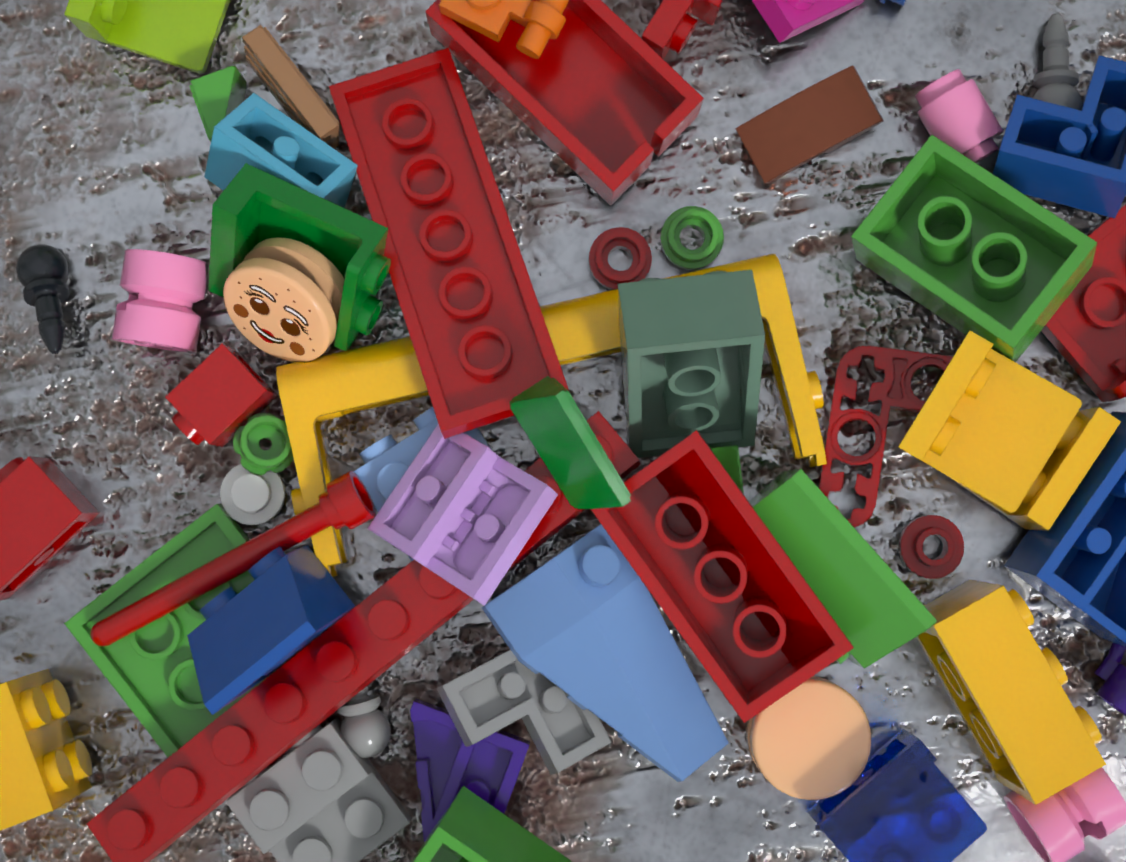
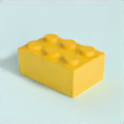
M968 580L924 605L936 618L937 622L916 638L1001 784L1037 805L1106 765L1095 745L1102 741L1099 729L1083 707L1077 706L1074 708L1062 688V685L1068 682L1066 672L1049 648H1039L1028 629L1029 626L1034 624L1033 615L1016 590L1011 589L1007 592L1004 585Z

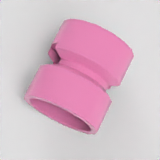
M142 249L125 250L120 286L129 293V298L127 301L121 302L116 306L112 340L155 349L196 352L201 317L192 310L194 303L203 300L205 297L209 264L195 258L172 253Z
M1102 767L1037 805L1014 791L1003 796L1005 804L1016 824L1044 862H1066L1085 850L1084 837L1089 835L1100 840L1126 824V802Z

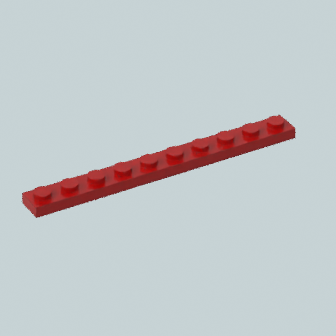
M599 411L586 420L621 479H624L641 465L637 456ZM541 457L524 471L547 484L558 496L507 572L585 510L576 509L569 504ZM411 561L86 823L112 862H150L474 599L417 561Z

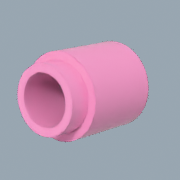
M960 69L942 76L915 95L922 108L917 114L930 136L934 135L975 163L999 149L993 139L1004 130L974 79L966 81Z

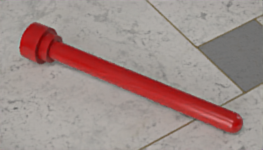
M349 471L327 483V491L319 495V503L95 623L90 632L92 641L96 645L103 647L113 644L245 573L259 560L278 547L285 551L330 526L337 530L344 526L354 529L375 518L376 509L366 487L353 471Z

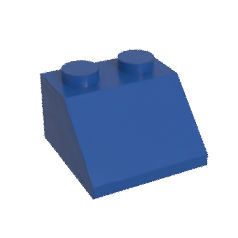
M308 545L288 554L281 547L274 549L248 570L254 581L237 594L232 587H229L200 609V613L206 620L188 634L187 637L203 703L212 715L263 681L355 607Z

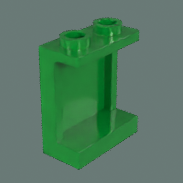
M245 163L213 203L208 291L223 297L224 284L228 276L243 262L251 249L265 239L280 237L305 243L327 257L344 277L334 346L343 351H348L359 332L366 336L370 334L383 307V301L376 298V294L382 287L391 265V259L384 256L388 228Z

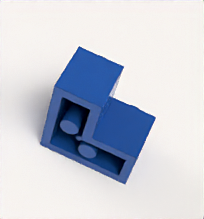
M1098 56L1082 101L1081 110L1017 94L999 149L993 175L1024 195L1115 218L1126 196V62Z

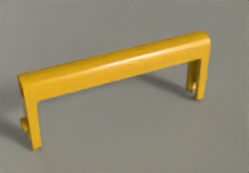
M772 253L667 277L704 275L713 271H753L765 331L764 345L783 411L794 459L807 457L810 467L827 464L823 439L815 410L824 406L822 388L817 373L815 371H806L783 271L776 254ZM618 289L540 306L560 366L621 352ZM410 336L323 355L307 362H292L276 367L279 395L300 488L291 491L295 515L319 503V495L327 491V483L332 481L322 428L326 420L429 396ZM330 526L313 535L311 540L316 557L331 576L334 577L337 576L336 565L348 562L341 528L337 530Z

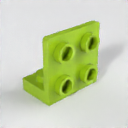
M69 0L64 15L88 38L203 74L207 70L230 0Z

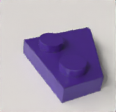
M416 698L413 701L410 714L411 722L414 725L417 754L416 771L418 788L421 793V820L424 842L463 786L504 814L530 741L499 730L483 740L466 747L447 709Z

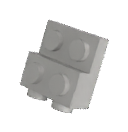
M338 717L334 718L324 727H321L319 724L289 749L290 752L272 766H267L226 801V804L262 853L265 854L270 851L277 862H359L402 830L412 820V817L370 760L359 757L346 742L340 731L341 721Z

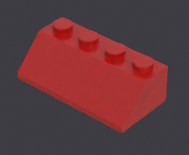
M698 430L623 481L631 494L629 497L631 502L623 507L591 509L744 723L854 648Z

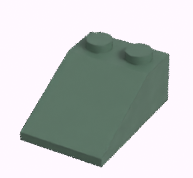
M713 271L704 275L667 279L646 278L638 282L619 283V330L628 447L637 458L660 456L696 430H698L710 448L738 445V447L754 446L765 331L753 271Z

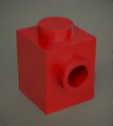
M222 343L165 398L178 411L171 417L172 421L193 443L199 445L206 440L209 445L223 447L234 437L236 430L240 426H245L252 415L261 412L278 394L235 349Z

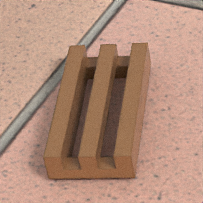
M259 25L244 35L242 39L245 44L244 51L247 54L245 56L246 61L289 117L335 149L339 146V121L267 28Z

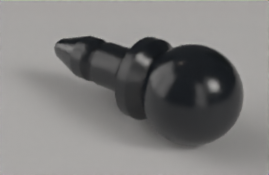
M38 244L27 248L21 253L16 264V273L20 283L25 287L23 289L24 301L35 307L39 323V335L49 352L58 354L62 350L66 332L65 324L62 321L63 311L61 303L65 302L69 297V287L65 283L69 271L68 263L64 255L55 247Z

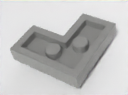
M511 650L436 688L466 747L483 740L522 718L550 775L563 771L611 743L600 718L588 709L583 710L567 698L568 694L541 673L535 674L520 663Z

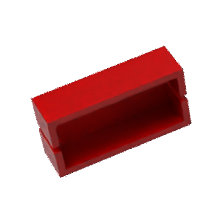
M436 0L425 11L431 35L445 48L449 47L450 53L610 206L646 171L651 164L653 153L659 157L698 117L704 98L601 0H569L562 13L566 19L557 39L549 38L539 59L527 56L516 48V44L525 27L510 20L498 43L441 14L439 8L441 0Z

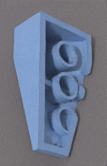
M601 524L577 538L485 606L481 607L520 663L535 674L541 673L566 692L568 694L567 698L581 709H588L616 730L620 739L677 782L685 780L729 743L649 590Z

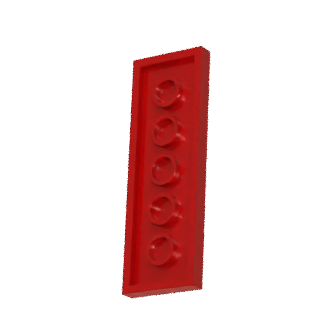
M449 47L329 86L352 160L358 165L356 172L372 221L388 228L384 256L391 259L390 277L444 439L514 416L509 404L512 398L547 376L550 378L554 377L569 391Z

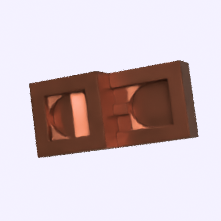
M852 65L791 96L735 129L764 183L771 184L824 152L830 153L884 122L855 66Z

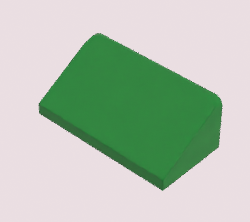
M547 376L512 398L509 403L512 412L571 506L576 509L623 507L631 502L629 498L631 496L630 492L571 394L554 377L550 378Z

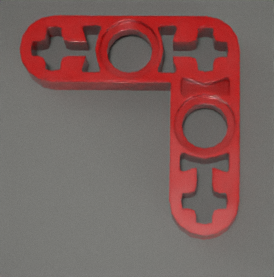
M858 346L848 351L840 360L836 372L825 445L827 464L822 465L819 489L828 499L831 492L838 493L842 491L845 472L832 473L834 460H838L851 467L873 466L871 478L868 479L857 474L855 491L857 495L866 497V504L864 509H853L851 519H847L854 528L865 524L872 517L876 507L890 409L919 413L925 401L917 398L911 389L913 375L924 367H935L944 372L952 360V356L877 346ZM862 359L874 360L875 371L885 374L883 383H872L868 398V405L882 404L880 415H875L861 408L841 410L844 398L856 403L857 381L847 378L849 369H859ZM852 420L867 422L875 432L876 440L873 448L861 456L846 454L838 444L840 429L845 423Z

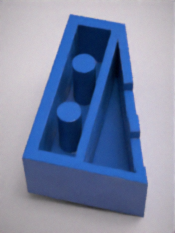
M1112 411L1111 415L1120 420L1121 423L1049 531L1029 530L1004 566L1098 637L1126 647V412Z

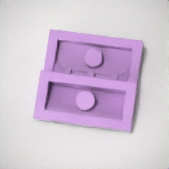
M438 424L367 529L485 606L558 494L544 482L502 459L488 446L465 433L444 439Z

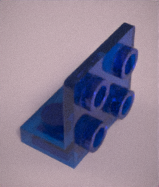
M905 729L900 730L869 757L863 772L849 788L830 798L820 799L807 811L849 862H951L987 830L983 820L934 764L937 760L919 738Z

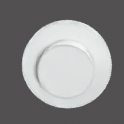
M239 464L227 473L220 489L221 503L226 513L235 521L246 525L263 524L273 519L280 512L285 501V486L278 473L267 471L264 475H256L250 473Z

